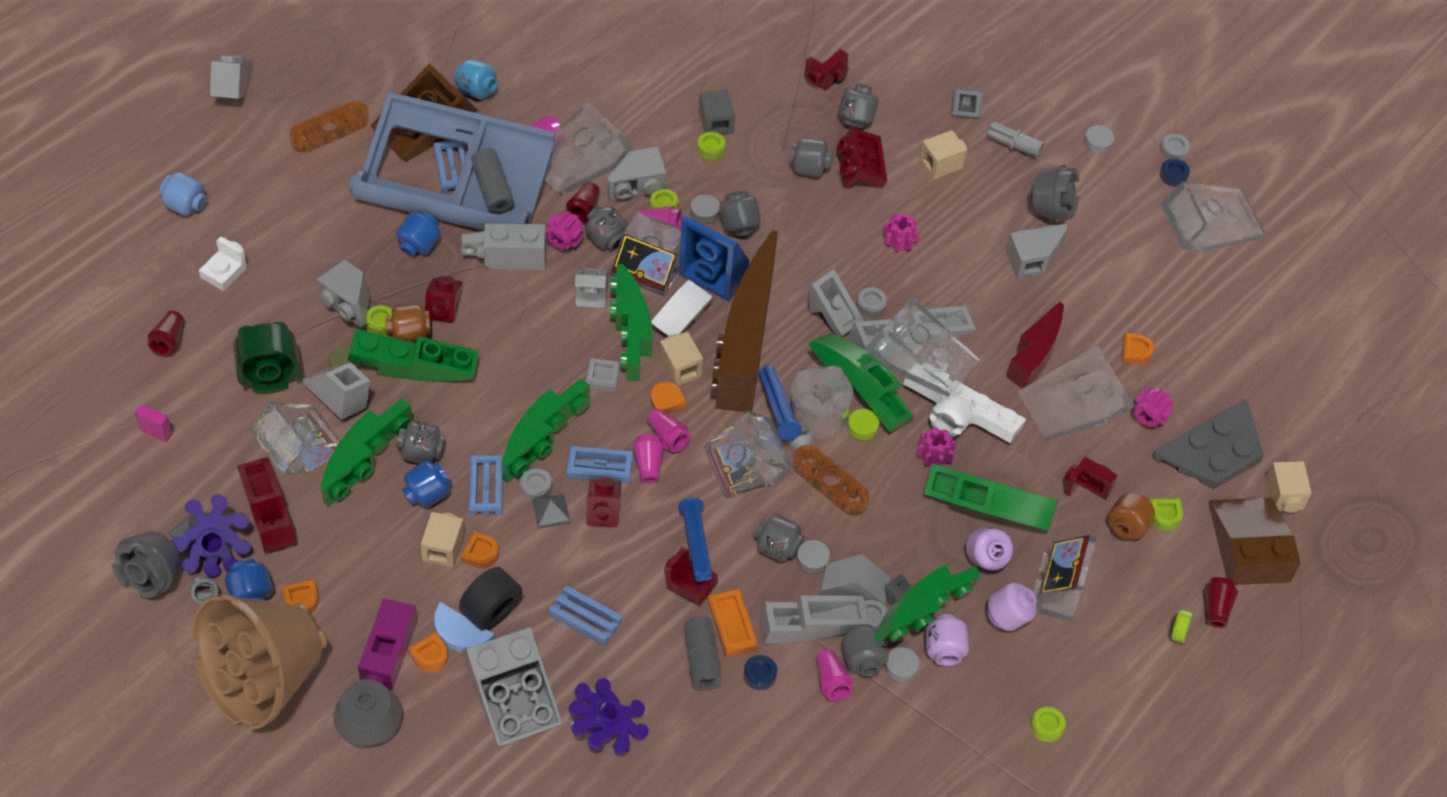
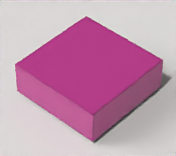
M140 405L134 412L139 430L164 442H167L173 435L167 415L145 405Z

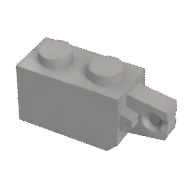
M485 223L484 231L462 234V254L484 258L485 266L490 269L545 270V224Z

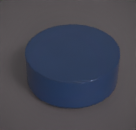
M1175 158L1166 160L1160 170L1161 180L1173 187L1184 185L1190 174V168L1187 163Z
M764 655L751 657L744 666L743 677L746 684L755 690L769 689L776 682L777 665L771 658Z

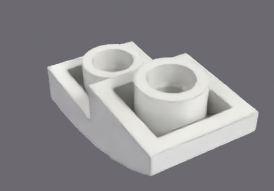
M688 280L664 305L651 321V324L667 337L673 334L684 333L691 322H695L713 297Z

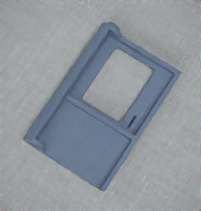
M388 92L363 170H360L357 175H352L349 191L352 192L353 198L409 213L424 211L437 220L482 231L485 230V223L530 224L553 152L556 134L552 131ZM394 128H403L468 145L466 157L453 194L445 195L378 178V171L391 131ZM493 148L496 150L502 163L504 174L507 175L506 179L511 188L514 204L504 211L492 212L489 210L485 198H483V192L479 185L478 177L474 173V166L471 161L472 155L481 149Z

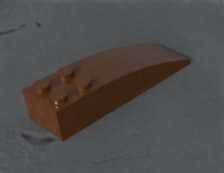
M772 230L753 257L733 298L726 322L725 335H718L716 359H714L711 396H716L715 409L752 413L774 271L778 231Z

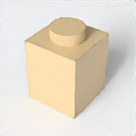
M953 130L924 140L919 160L932 178L936 179L963 168L967 147L964 141L959 139Z
M688 331L678 335H670L660 341L659 360L672 383L678 386L702 377L704 359Z
M1304 461L1273 462L1266 477L1269 497L1273 499L1279 511L1292 513L1304 510L1312 494Z
M431 512L420 544L422 561L454 568L465 536L463 518H458L451 513L440 514Z

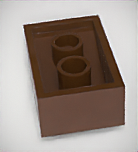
M430 63L400 93V95L474 113L478 111ZM380 115L370 125L374 130H376ZM396 127L391 131L388 144L407 162L434 146V143L441 142L444 138Z
M1271 497L1209 501L1208 504L1226 578L1235 581L1236 585L1289 583L1292 581L1301 562L1294 535Z

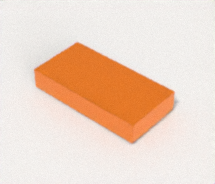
M740 589L708 595L707 602L725 657L758 650V642Z

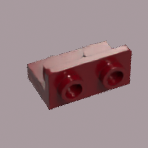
M852 127L844 137L840 138L837 144L843 187L849 189L856 180L882 187L888 180L881 136Z

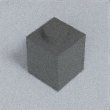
M728 90L700 93L699 115L704 133L734 134L735 113Z

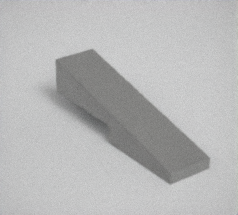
M966 306L912 310L909 318L855 322L848 335V340L876 357L974 334L976 328Z

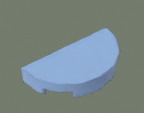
M442 602L439 603L435 611L434 625L437 634L448 648L462 652L461 650L495 639L494 633L487 629L481 631L467 617Z

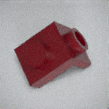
M839 49L824 63L819 62L812 56L808 57L805 63L804 77L811 84L827 91L837 81H842L847 75L849 54Z
M449 276L433 277L425 294L424 311H429L430 320L454 322L456 303L463 289L462 281H455L454 278Z
M1084 456L1078 466L1072 464L1067 471L1064 481L1068 483L1064 493L1071 496L1076 487L1080 485L1106 500L1112 492L1118 475L1105 465L1098 464Z
M608 477L590 479L587 495V525L618 526L622 481H614Z
M684 547L675 556H671L665 564L664 572L667 589L700 604L718 583L717 573L712 571V578L709 581L698 582L695 580L689 550Z

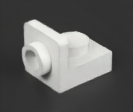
M220 237L216 241L218 252L199 270V274L203 280L225 291L247 269L245 251L240 244Z

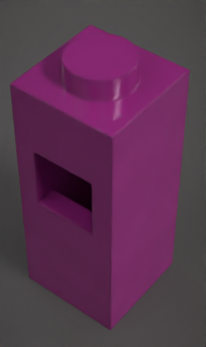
M383 598L358 665L360 680H374L393 691L417 625L415 605Z

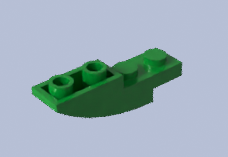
M617 264V276H611L610 294L616 295V301L610 300V319H616V331H622L621 344H627V350H621V369H627V381H639L640 356L652 357L650 313L645 297L632 274L623 264Z
M355 328L348 360L378 367V375L432 382L462 381L473 379L479 350L418 336L415 343Z
M831 333L814 339L808 344L818 359L823 362L834 376L837 383L845 391L855 388L889 432L908 424L915 417L896 393L902 384L869 352L855 343Z
M580 378L559 396L549 388L525 412L517 423L505 448L502 460L503 480L506 483L515 477L522 476L538 458L547 456L553 448V432L560 431L567 420L576 413H582L590 403V385L585 380Z
M401 398L380 416L369 410L347 431L331 455L323 474L320 487L323 503L327 507L336 500L343 499L349 490L360 480L367 479L372 474L373 469H375L373 455L382 452L388 442L399 434L400 428H407L408 423L412 421L411 405Z
M933 463L924 491L926 495L949 501L953 504L1047 531L1050 530L1058 500Z
M946 564L921 578L905 591L885 613L874 636L877 643L888 638L895 642L909 634L908 629L912 627L919 631L932 624L934 621L931 617L942 609V605L951 600L950 596L955 595L956 599H959L973 590L972 584L982 577L976 566L952 575Z

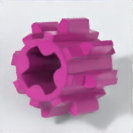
M569 211L561 212L559 216L554 214L546 224L549 227L546 231V239L549 240L553 247L559 248L561 251L567 250L570 246L576 247L583 238L580 234L583 231V222L578 219L577 215H573Z
M903 213V215H892L890 222L884 223L882 234L886 235L885 244L889 248L895 249L896 252H899V250H911L913 242H918L920 231L916 230L918 222L913 217L907 216L906 213Z
M1151 387L1148 391L1143 389L1136 397V403L1133 405L1135 409L1133 415L1136 416L1137 421L1148 428L1150 426L1155 428L1158 424L1163 426L1170 418V413L1174 409L1171 406L1173 400L1170 399V394L1164 392L1159 387L1155 389Z
M936 427L932 428L930 432L927 431L925 434H920V445H918L916 454L921 457V460L924 459V465L929 467L933 463L942 466V464L946 465L947 462L953 461V451H955L957 442L953 440L952 436L948 435L949 431L945 429L939 430Z

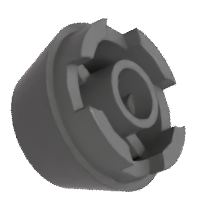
M1065 164L1037 173L1035 182L1031 187V199L1033 200V207L1036 213L1056 222L1070 220V216H1075L1079 196H1076L1074 182H1080L1079 173L1076 168H1067Z
M147 531L125 538L120 541L117 549L113 552L115 553L116 561L112 564V569L116 578L125 588L130 584L136 590L141 591L140 597L152 598L158 593L165 592L170 587L180 565V555L176 546L169 538L156 531Z
M360 680L347 687L337 701L333 712V721L337 732L349 744L358 748L376 745L381 742L382 745L387 743L397 732L402 720V706L398 697L387 687L374 680Z

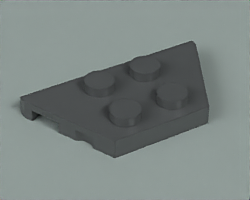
M1244 399L1156 449L1153 452L1152 459L1158 463L1164 460L1178 467V473L1195 478L1201 484L1214 490L1260 463L1264 455L1248 402Z

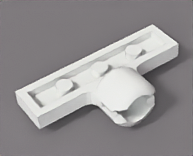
M921 361L905 377L904 385L937 403L933 408L934 411L930 414L931 424L933 428L938 427L939 430L945 429L949 431V436L955 437L960 435L969 424H976L1011 443L1023 429L1026 419L1016 414L1015 411L1005 408L989 399L986 395L972 390L960 381L950 378L936 370L933 366Z

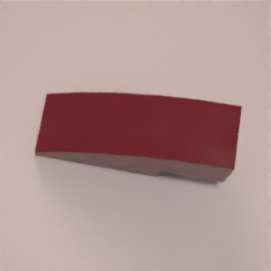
M1060 301L1021 335L1016 352L1018 354L1010 361L1006 377L1024 391L1039 377L1052 355L1063 319L1064 304Z
M265 457L237 465L264 553L296 544L292 523L269 458Z

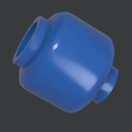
M424 211L408 214L396 232V237L401 243L399 248L412 257L416 254L423 256L429 254L441 236L440 229L438 228L439 222Z
M425 460L404 475V482L407 487L402 489L412 505L419 502L422 507L429 508L449 494V484L452 481L438 461L433 464L431 461Z
M246 559L230 566V572L225 577V584L230 596L266 600L272 595L274 588L264 564L257 563L255 559Z

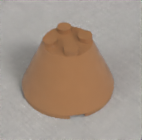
M217 595L200 604L195 612L191 627V641L197 640L199 658L194 659V663L206 693L217 709L234 724L242 722L249 725V729H259L268 725L277 717L316 667L321 658L322 649L326 648L327 645L324 633L317 629L314 621L308 614L306 606L302 603L293 605L230 595Z

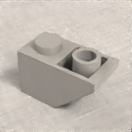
M233 54L221 55L220 60L211 61L210 96L238 99L245 97L253 62L244 61V55Z
M652 147L629 151L608 177L607 197L609 201L652 195L657 190L666 189V171L659 148Z
M1066 224L1048 225L1043 228L1019 230L1015 233H1010L1006 253L1017 279L1046 273L1063 247L1068 230Z
M343 260L316 279L320 289L319 298L326 307L334 308L346 321L351 320L361 328L366 324L370 300L369 288L364 273L348 261Z
M351 362L328 367L303 379V384L341 420L367 408L370 380Z

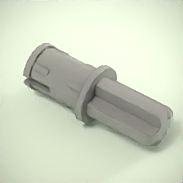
M993 122L987 132L988 137L1010 146V150H1019L1036 159L1039 157L1044 146L1043 141L1023 134L1021 129L1016 131L997 122Z

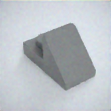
M578 268L575 274L576 306L605 307L609 269Z
M831 269L809 284L810 313L821 311L835 335L843 336L852 329L855 322L864 321L835 269Z

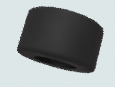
M492 567L483 572L469 585L460 599L459 610L481 631L490 630L512 612L522 596L523 589L501 567Z

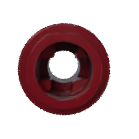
M586 182L567 201L566 211L577 215L578 219L583 223L588 221L587 215L596 207L600 193L599 187L593 182Z
M168 311L148 334V347L155 354L167 356L177 349L184 318L179 312Z
M1213 577L1205 587L1207 624L1216 628H1224L1227 626L1238 590L1236 589V582L1232 579Z

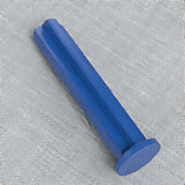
M765 365L764 369L759 370L758 375L778 425L777 434L782 440H793L801 434L802 426L794 417L776 369L771 368L770 365Z
M689 497L679 503L678 510L684 516L694 578L698 582L709 581L712 578V570L701 515L704 504L699 498Z

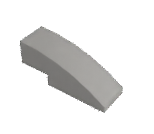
M801 595L797 602H765L759 613L763 644L793 643L847 634L854 626L869 624L863 596Z

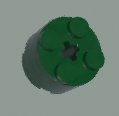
M274 322L253 326L246 325L238 330V336L233 343L236 377L243 387L246 384L252 387L253 392L270 394L283 391L288 388V383L294 378L295 381L300 375L297 343L294 334L288 329L286 323Z

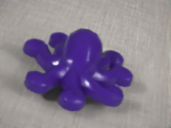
M215 494L211 497L210 502L213 509L207 516L203 512L201 502L197 499H191L185 504L186 512L195 515L196 525L190 527L182 537H173L171 541L176 546L178 552H181L187 548L192 540H196L191 547L190 557L186 558L182 563L183 569L189 573L195 572L199 568L200 556L207 557L203 565V570L207 576L215 577L219 574L220 568L216 564L218 557H221L223 560L224 570L230 572V566L239 562V560L232 558L225 542H229L238 555H245L250 551L251 545L249 542L240 540L237 534L228 528L233 523L240 529L247 527L249 523L247 516L243 513L221 516L222 511L227 505L226 498L221 494Z
M601 678L596 682L595 691L597 693L590 691V687L587 684L579 683L574 690L578 700H574L569 705L568 712L573 717H579L580 715L583 717L577 718L572 723L571 730L576 736H582L586 731L591 733L587 738L588 746L591 749H600L604 741L616 735L618 739L613 744V750L618 755L625 754L630 748L629 734L637 740H643L648 735L649 729L644 723L636 725L629 718L640 717L645 712V706L641 701L633 700L630 706L621 705L615 693L610 689V681L606 678Z

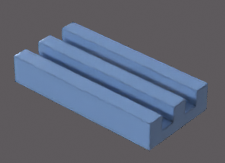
M456 141L434 143L442 193H448V189L453 188L455 191L458 176L452 148H458L462 168L466 157L463 143ZM441 149H446L452 178L450 181H447Z
M570 446L567 478L590 480L608 477L614 481L630 484L634 451ZM576 457L594 459V461L578 460ZM606 460L626 462V464L610 463Z
M471 455L470 516L476 515V512H482L483 515H489V512H495V515H502L503 455ZM478 463H484L483 503H476ZM490 463H496L495 503H489Z
M567 585L563 589V594L557 597L555 605H551L548 610L549 616L603 646L607 644L622 622V615ZM563 607L580 616L581 619L606 630V632L603 633L561 609Z

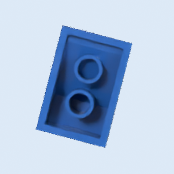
M685 215L681 222L679 276L692 281L694 284L729 302L736 294L750 260L737 242Z

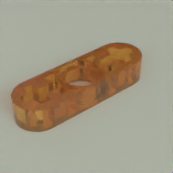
M356 101L349 102L295 125L290 130L292 148L301 153L310 152L365 128L369 122L366 105ZM328 123L337 125L334 130L327 131L322 129Z
M804 445L796 450L793 468L798 475L844 513L858 516L867 510L869 492L861 483L815 446ZM802 459L808 461L809 459H813V464L811 462H807L804 464L802 463ZM826 475H834L840 482L835 486H829L823 482L822 478ZM849 497L852 499L859 497L860 502L855 500L851 503L849 502Z

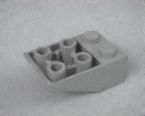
M531 627L461 650L472 684L498 747L563 724Z

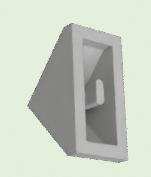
M859 554L827 564L820 595L863 596L864 601L877 600L885 605L887 597L886 585L890 582V576L863 554Z

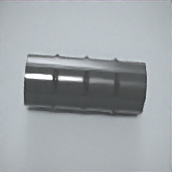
M493 148L481 149L472 155L471 161L474 166V173L478 177L479 185L483 192V198H485L487 206L492 212L504 211L514 204L511 188L506 179L507 175L504 174L502 163L496 150Z
M706 617L690 619L685 622L684 632L688 651L687 658L690 664L689 673L692 677L693 687L697 690L717 688L721 685L722 677L713 621Z

